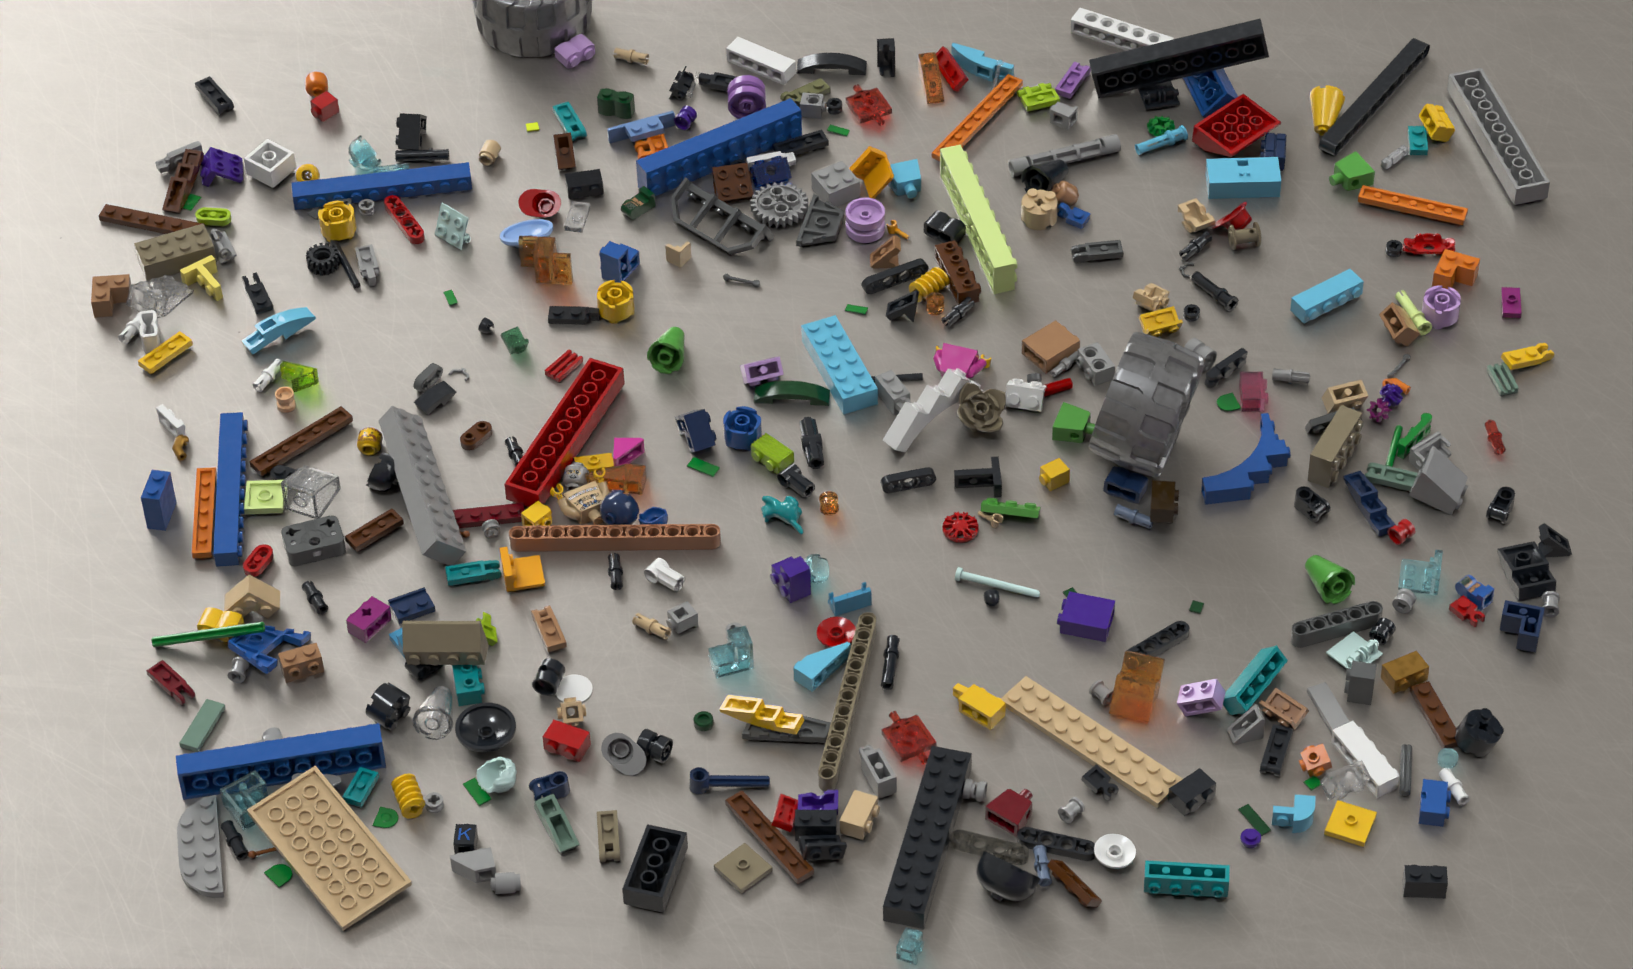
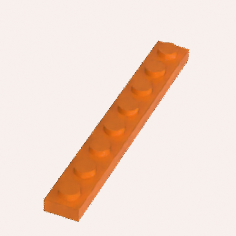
M1008 74L932 152V158L940 161L941 148L960 144L963 148L1023 86V80Z

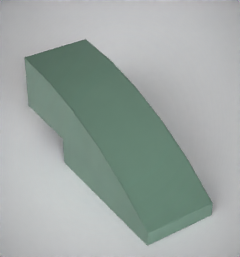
M552 794L535 801L534 809L558 851L562 853L579 846L580 844L564 810L560 808L555 795Z

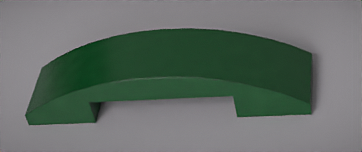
M802 381L770 382L755 387L754 403L773 404V399L810 400V405L829 406L830 390L820 385Z

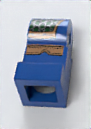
M1466 575L1455 584L1457 593L1460 596L1464 595L1478 606L1477 609L1480 611L1493 602L1494 588L1489 584L1484 586L1471 575Z

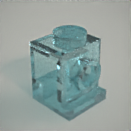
M905 928L896 946V959L917 965L918 954H921L924 947V942L922 941L923 933L921 931Z

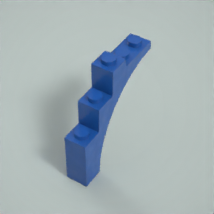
M1269 413L1261 414L1260 441L1253 453L1245 461L1229 471L1202 478L1201 492L1205 505L1249 500L1251 498V491H1254V484L1269 483L1272 468L1287 466L1288 458H1291L1290 448L1286 447L1284 439L1279 440L1278 434L1274 433L1275 424L1273 420H1270Z

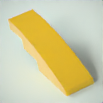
M728 695L719 709L721 713L740 721L797 735L804 722L802 714L786 713L783 707L765 705L763 699Z

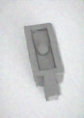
M196 141L167 153L165 158L155 162L156 168L160 173L176 168L178 163H182L185 149L203 152L201 143Z
M373 245L356 247L355 254L361 276L368 278L369 286L377 285L376 276L379 275V267Z

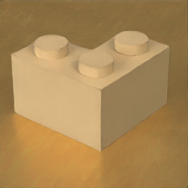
M251 575L245 577L225 594L224 611L237 612L243 618L251 611H254L268 619L280 609V590Z

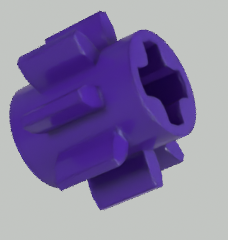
M1395 384L1385 385L1380 390L1382 403L1389 402L1388 407L1397 406L1403 399L1400 395L1403 390Z

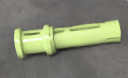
M1401 290L1403 296L1400 292H1397L1395 295L1396 300L1406 310L1420 332V336L1428 334L1432 329V325L1429 321H1426L1424 313L1418 311L1404 290Z

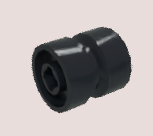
M552 658L542 660L532 682L534 690L544 696L555 695L565 673L564 665Z
M644 729L637 740V744L645 752V756H651V759L660 763H664L669 758L673 748V740L664 735L658 736L657 732L649 729Z

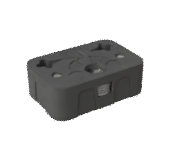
M331 515L285 526L281 530L284 549L291 566L296 567L338 557L346 552L344 536L336 516Z

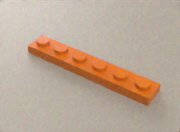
M1362 185L1358 196V202L1459 225H1464L1468 214V208Z
M216 467L197 468L192 539L193 559L212 557Z

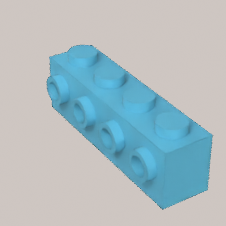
M1348 269L1291 298L1290 311L1303 323L1314 320L1316 317L1362 295L1364 281L1351 269Z

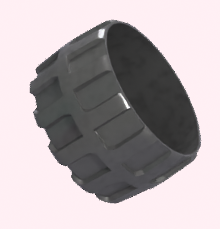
M472 0L480 34L484 36L490 46L512 56L544 57L555 54L554 49L559 44L569 41L576 35L586 34L591 24L592 0Z
M1134 332L1124 350L1105 396L1090 439L1089 450L1123 468L1151 477L1160 476L1169 460L1173 446L1179 436L1183 420L1189 411L1191 400L1198 387L1205 365L1204 357L1169 340L1141 332Z

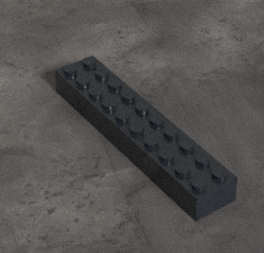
M1260 18L1090 59L1089 63L1098 98L1268 58L1269 53Z
M937 746L931 747L884 900L883 921L920 929L925 928L962 803L965 781L967 778L969 779L972 769V753Z

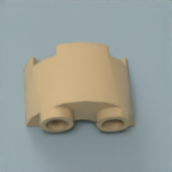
M1197 198L1178 205V213L1181 212L1184 218L1182 224L1189 233L1215 225L1214 217L1206 213L1205 206Z
M1150 283L1145 286L1144 290L1138 289L1134 291L1133 299L1136 300V305L1153 312L1167 307L1170 291Z

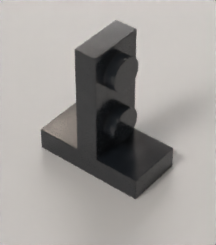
M999 456L991 457V468L954 470V489L993 487L994 498L1002 497Z

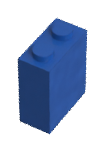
M151 470L141 495L147 529L166 531L177 504L171 472Z

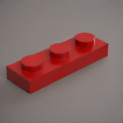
M942 46L932 57V60L951 88L958 92L969 79L949 50Z

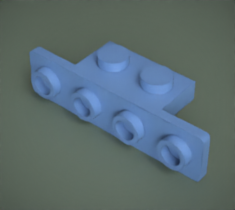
M669 111L608 128L609 143L630 139L631 142L663 134L665 133V128L675 126L674 111Z

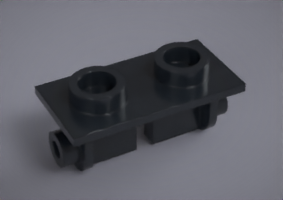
M687 66L684 67L682 72L678 71L674 79L677 83L673 82L669 90L672 92L669 99L672 96H675L678 100L686 97L694 80L693 74L685 71Z

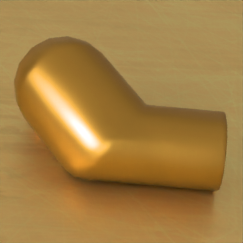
M182 434L175 438L172 446L173 452L180 461L184 460L187 456L183 446H186V442H189V438Z

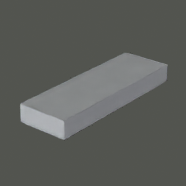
M1326 682L1307 688L1308 695L1331 733L1333 729L1349 722Z

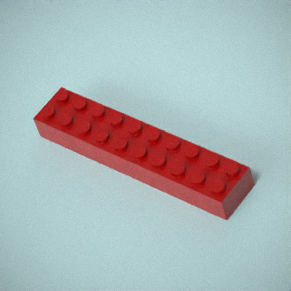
M589 358L505 482L506 500L524 503V506L528 507L537 501L543 505L546 503L551 495V488H556L564 476L565 468L572 464L574 457L578 455L625 384L624 369L622 367Z

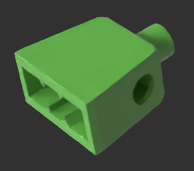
M1353 152L1335 163L1334 175L1329 176V182L1332 186L1341 184L1345 190L1351 191L1362 188V185H1374L1375 171L1357 152Z
M1063 402L1053 424L1052 440L1082 443L1086 434L1092 435L1095 427L1094 423H1090L1091 413Z

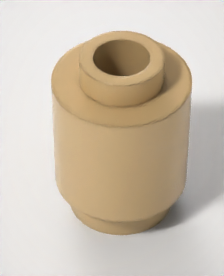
M485 141L479 153L480 163L490 166L495 162L501 150V146L497 141Z

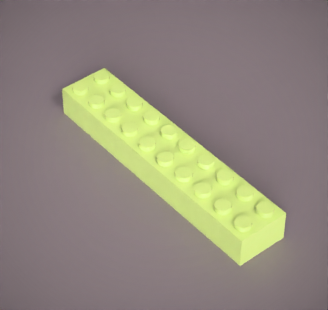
M961 144L941 148V179L960 220L966 225V234L993 294L1015 290L1017 261L1015 258H1012L1010 246L1006 245V237L1004 234H1001L999 222L995 221L994 211L990 210L989 200L984 197V190L982 186H979L978 176L973 173V165L968 162L967 152L963 151Z

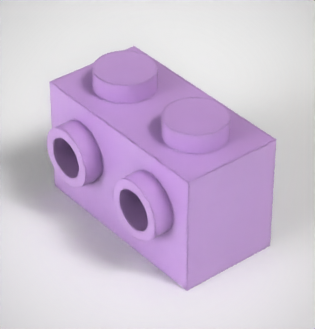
M780 356L740 365L743 382L749 383L750 386L761 384L760 380L767 379L768 382L779 379L778 376L784 375Z
M1217 679L1181 685L1177 705L1185 716L1222 710L1226 691Z

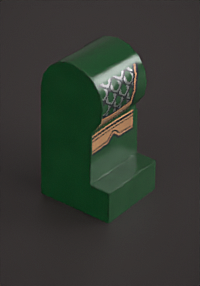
M645 186L638 189L639 193L631 199H627L621 206V212L632 220H635L656 206L655 193Z

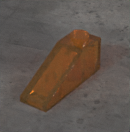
M936 53L918 54V71L927 104L944 102Z
M627 463L605 469L606 473L603 478L607 482L609 492L622 490L624 491L623 493L643 494L647 479L646 465ZM601 470L596 471L598 475L603 474ZM593 472L585 474L587 484L593 481L599 483L598 479L594 478Z

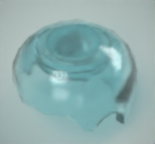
M810 554L804 559L810 567L811 583L813 584L824 583L829 577L828 561L826 558L819 557L820 554Z

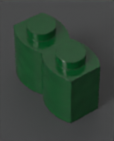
M609 88L600 89L597 96L599 114L616 116L622 119L632 118L635 112L634 94L626 91L617 92Z

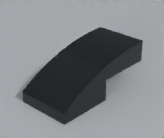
M442 381L424 392L414 403L424 413L429 415L440 403L445 405L457 392L445 381Z

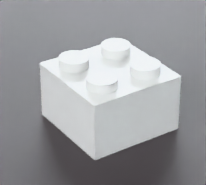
M269 139L265 140L244 158L246 174L272 188L296 169L294 152Z

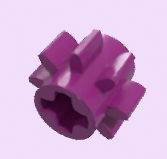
M1377 398V403L1370 401L1371 406L1367 409L1371 414L1370 419L1376 417L1377 422H1381L1382 417L1389 419L1388 413L1392 411L1388 407L1389 402L1382 403V398Z

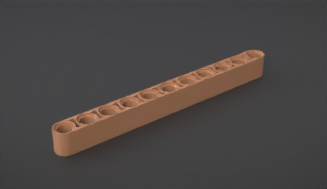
M716 524L514 526L509 530L510 547L516 552L713 550L721 545L720 527Z

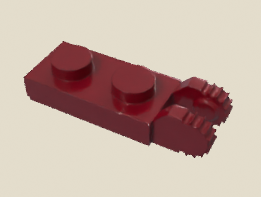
M161 660L146 670L147 675L171 697L173 696L180 705L186 703L185 698L179 693L182 689L191 699L196 696L186 680L165 661Z

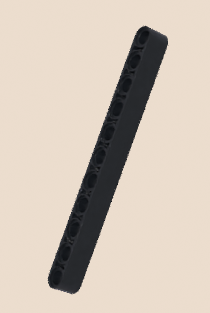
M1416 38L1411 39L1323 135L1319 142V149L1336 156L1424 60L1430 50V45Z

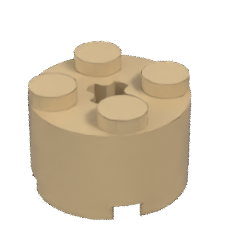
M1029 189L1021 201L1022 222L1024 221L1026 226L1033 230H1045L1050 225L1052 227L1057 221L1058 202L1056 194L1052 191Z

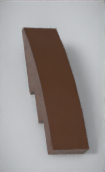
M185 149L182 163H178L175 177L170 179L162 208L163 211L181 212L198 175L204 156L202 151Z

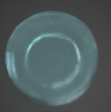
M1444 748L1439 751L1437 762L1443 768H1453L1458 763V753L1453 749Z

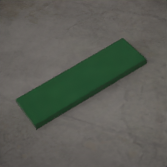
M1249 804L1238 809L1261 836L1271 832L1268 825Z

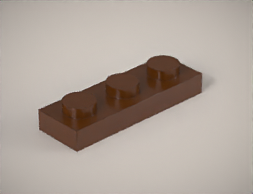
M391 508L346 535L345 541L358 552L404 524L403 518Z
M1050 860L1047 866L1052 870L1051 874L1058 880H1062L1066 884L1065 888L1069 892L1076 894L1079 897L1078 901L1082 905L1098 907L1101 904L1102 900L1063 861Z

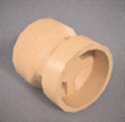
M280 387L276 390L275 398L278 410L283 413L293 411L296 407L293 389L290 387Z

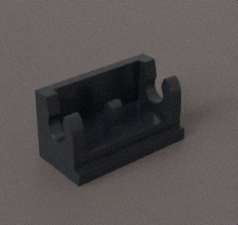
M894 38L877 39V67H879L881 76H884V71H889L890 77H895Z

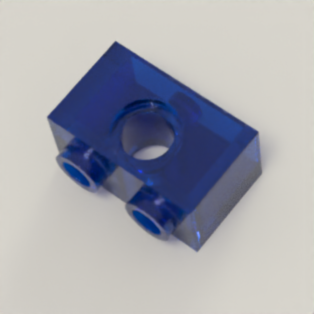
M775 156L768 162H764V159L758 160L750 167L755 188L767 186V184L772 185L774 182L789 181L792 178L787 157ZM772 167L774 175H769L766 168Z

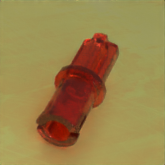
M1490 419L1484 424L1488 434L1487 439L1492 444L1494 454L1499 455L1498 449L1503 454L1506 448L1502 441V433L1499 432L1496 422Z

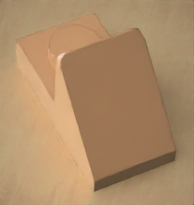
M894 235L870 254L871 268L879 269L899 266L898 254L901 251V242L898 236Z

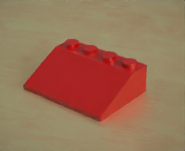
M1242 94L1194 125L1192 142L1205 151L1232 157L1281 125V121L1245 94Z

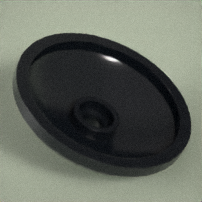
M486 702L472 705L459 715L455 723V733L458 741L464 747L476 752L498 750L507 745L516 732L514 715L509 709L496 703Z

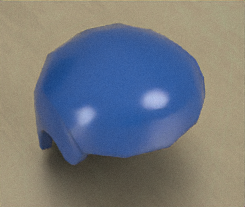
M651 507L640 513V519H638L640 524H667L668 514L666 509Z

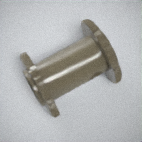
M1257 222L1253 223V228L1235 230L1233 225L1229 226L1228 241L1232 250H1236L1237 244L1255 242L1256 247H1260L1262 237Z

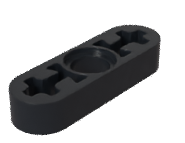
M925 467L882 477L880 484L885 493H894L930 486L935 483L936 475L932 468ZM912 478L911 481L904 482L906 479Z

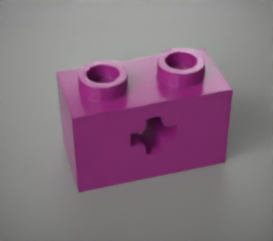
M371 596L346 619L348 633L367 643L392 620L390 606Z

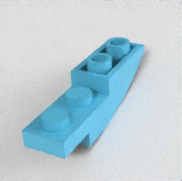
M952 43L951 55L959 66L971 74L991 82L995 78L1003 80L1008 74L1014 76L1013 64L985 57L984 51Z
M307 307L294 308L277 313L254 325L257 331L243 339L242 342L253 355L281 335L287 339L314 321L316 317Z

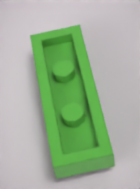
M987 498L981 503L982 512L1038 518L1041 507H1037L1035 503L1021 505L1012 500H1007L1004 503L998 502V499Z

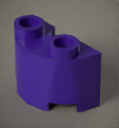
M827 790L821 796H817L812 792L798 794V810H837L838 815L839 792L838 790Z

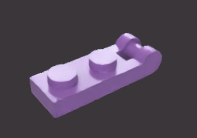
M1074 62L1056 86L1055 91L1057 94L1071 99L1084 79L1090 75V66H1081L1080 63Z

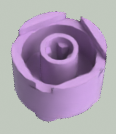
M1433 286L1425 292L1422 312L1425 315L1426 321H1429L1434 329L1439 330L1443 327L1451 326L1458 321L1461 304L1460 294L1451 287L1445 289L1442 286Z

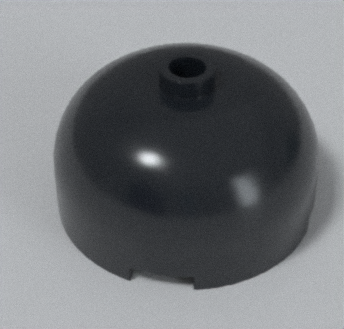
M985 851L976 869L979 883L985 889L992 892L991 897L1001 902L1003 898L1013 902L1028 899L1034 893L1041 879Z

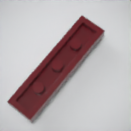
M524 503L456 509L453 512L459 529L480 527L485 521L490 519L497 520L499 525L522 522L521 513L524 511Z

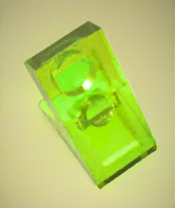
M282 361L280 364L282 379L291 381L294 392L314 386L319 382L317 368Z

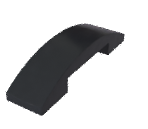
M817 53L798 59L797 74H814V69L848 70L849 75H866L867 61L843 53Z

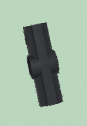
M804 417L800 421L803 453L805 452L808 467L820 469L824 465L821 434L818 433L816 420L811 417Z

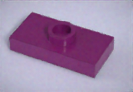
M1501 287L1502 318H1521L1520 288Z

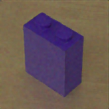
M1069 591L1067 599H1063L1061 610L1063 612L1059 613L1057 618V625H1060V633L1106 642L1115 614V600Z

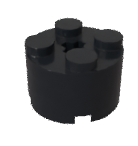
M389 682L388 684L383 683L371 696L373 702L371 705L367 704L366 716L380 723L386 729L393 731L398 724V720L401 717H406L410 712L411 707L408 706L410 696Z
M1475 709L1468 712L1457 726L1455 740L1464 752L1468 754L1471 752L1476 754V757H1482L1487 755L1500 740L1504 728L1489 709Z

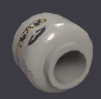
M580 462L568 465L565 468L563 484L569 491L586 485L588 483L589 470Z

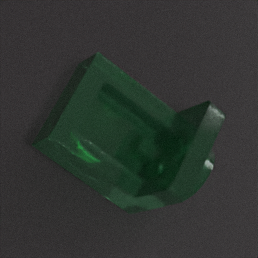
M518 326L500 335L510 355L513 353L520 354L528 346L529 340L524 339Z

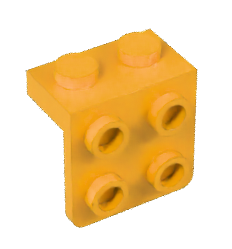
M871 146L849 168L857 178L864 181L869 198L875 199L894 177L886 152Z

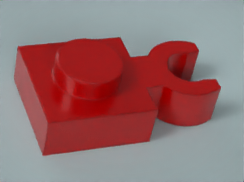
M1464 595L1449 605V610L1462 621L1468 619L1473 627H1477L1478 621L1476 619H1479L1481 622L1485 621L1484 613L1477 611L1478 606Z

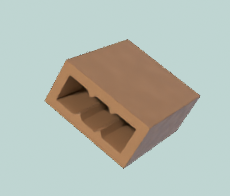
M1056 320L1022 340V354L1045 374L1058 366L1062 359L1068 358L1080 348L1079 338Z

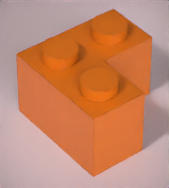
M1445 249L1434 271L1432 287L1442 286V288L1448 289V287L1452 288L1454 282L1473 286L1478 276L1480 259Z

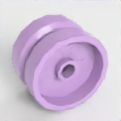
M858 198L847 205L846 233L849 238L860 243H871L883 236L885 232V208L881 202L872 198Z

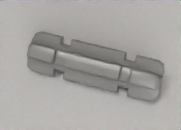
M1405 145L1400 146L1381 160V167L1388 169L1409 153V148Z

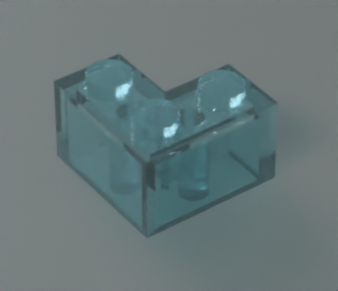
M746 626L727 630V644L708 648L709 663L716 678L754 669L753 642Z
M256 770L220 789L224 807L244 831L255 825L256 823L248 815L247 809L268 796L266 783Z

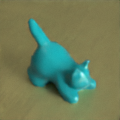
M771 496L762 497V501L766 503L761 507L765 522H768L771 518H778L793 526L799 534L802 535L804 533L802 527L797 523L800 515H802V510L794 497L786 496L783 502Z

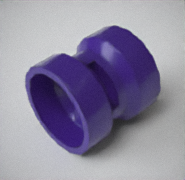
M683 106L680 113L675 116L674 124L681 130H687L697 118V112L690 106Z

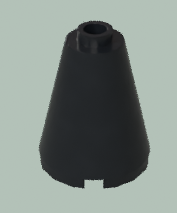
M1054 160L1027 167L1023 171L1021 178L1022 183L1024 182L1026 186L1024 188L1027 192L1032 188L1052 191L1053 186L1061 182L1068 174V166L1063 160Z

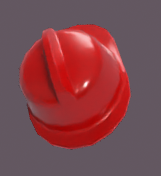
M528 189L520 195L518 204L521 212L525 215L547 218L554 216L560 210L561 198L555 191Z
M1243 202L1231 213L1218 220L1215 225L1211 226V229L1221 225L1226 229L1230 225H1233L1235 230L1244 229L1252 221L1245 208L1247 202Z

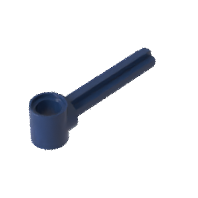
M696 767L690 771L689 789L692 793L698 795L705 793L709 790V787L770 786L769 776L709 775V772L702 767Z

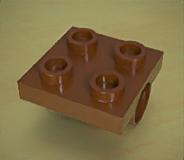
M747 163L712 168L714 193L719 200L732 202L752 199L754 194Z

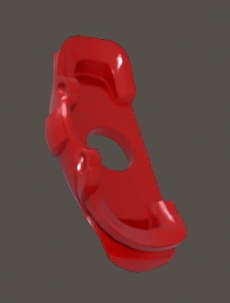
M1419 233L1415 235L1414 239L1405 238L1402 246L1404 252L1413 254H1443L1445 249L1456 251L1455 240L1453 238L1442 239V236L1438 233ZM1426 246H1431V247H1433L1434 249H1432V250H1427V249H1425L1424 247H1426Z

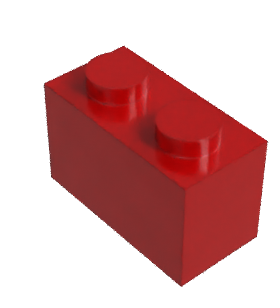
M554 719L542 736L544 750L578 762L582 760L591 745L590 732Z

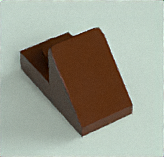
M571 132L554 134V148L558 171L576 168Z

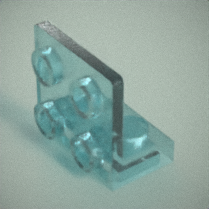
M1435 550L1434 557H1430V562L1402 559L1398 590L1405 588L1416 593L1438 595L1443 550Z

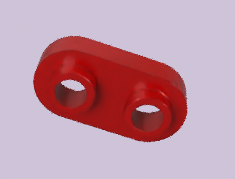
M262 544L252 551L243 563L244 573L247 576L256 577L265 570L274 557L272 547Z

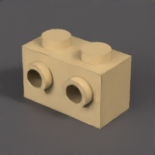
M1361 379L1329 387L1321 398L1329 414L1338 411L1341 405L1348 408L1354 407L1355 410L1361 408L1368 397V393Z
M854 790L840 819V833L863 840L866 833H870L874 817L877 818L879 815L878 797Z

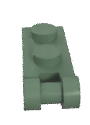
M1369 463L1365 476L1372 484L1377 483L1411 491L1417 473L1378 463Z

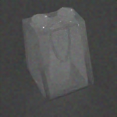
M306 465L281 482L285 509L314 519L322 517L341 489L338 475Z

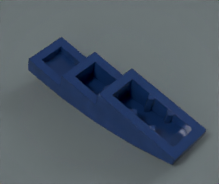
M1361 470L1344 475L1343 479L1369 525L1378 536L1388 534L1389 528L1396 524L1387 515V507L1378 498L1377 489Z

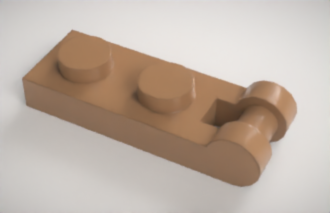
M545 606L542 610H531L533 621L538 628L547 652L567 647L566 640L551 606Z

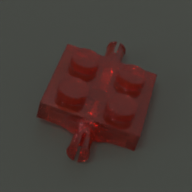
M859 84L857 86L854 85L853 90L856 93L846 97V104L859 123L862 124L876 120L879 126L883 125L885 120L882 117L892 114V107L878 88L862 90Z
M896 711L891 712L889 717L894 723L881 729V734L899 761L902 762L917 756L922 764L927 763L928 757L925 752L931 750L932 746H937V742L918 715L901 719Z

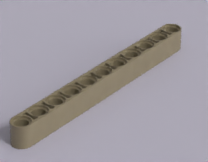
M870 612L862 613L856 626L818 769V783L822 791L834 790L838 783L877 633L876 616Z

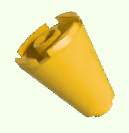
M1326 85L1325 88H1320V86H1317L1310 92L1314 131L1321 136L1334 125L1345 102L1343 91L1337 87Z

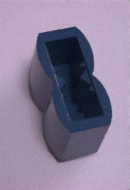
M1114 466L1104 481L1103 491L1111 496L1121 497L1128 502L1139 503L1148 488L1149 479L1142 474L1130 473L1125 468Z

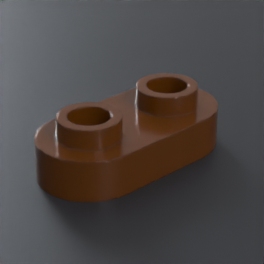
M487 421L475 423L461 435V447L469 451L479 447L491 437V424Z

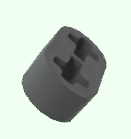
M431 363L416 377L413 384L414 389L422 393L426 392L441 378L443 368L435 363Z

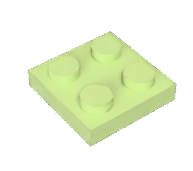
M285 480L247 481L244 503L245 514L283 513L286 489Z

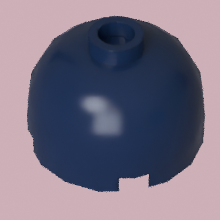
M613 490L605 496L600 505V515L607 525H632L637 520L639 507L631 495L623 494L624 491Z

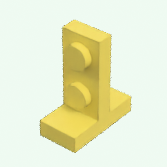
M212 255L180 270L182 283L186 287L198 282L200 286L203 285L207 294L213 296L216 301L223 299L221 285L212 276V274L218 272L216 260Z

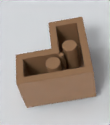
M129 274L94 276L92 278L91 305L94 318L113 317V304L132 302V285Z

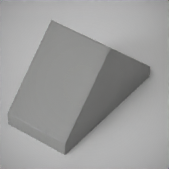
M1257 704L1252 706L1227 728L1235 745L1263 739L1265 719Z

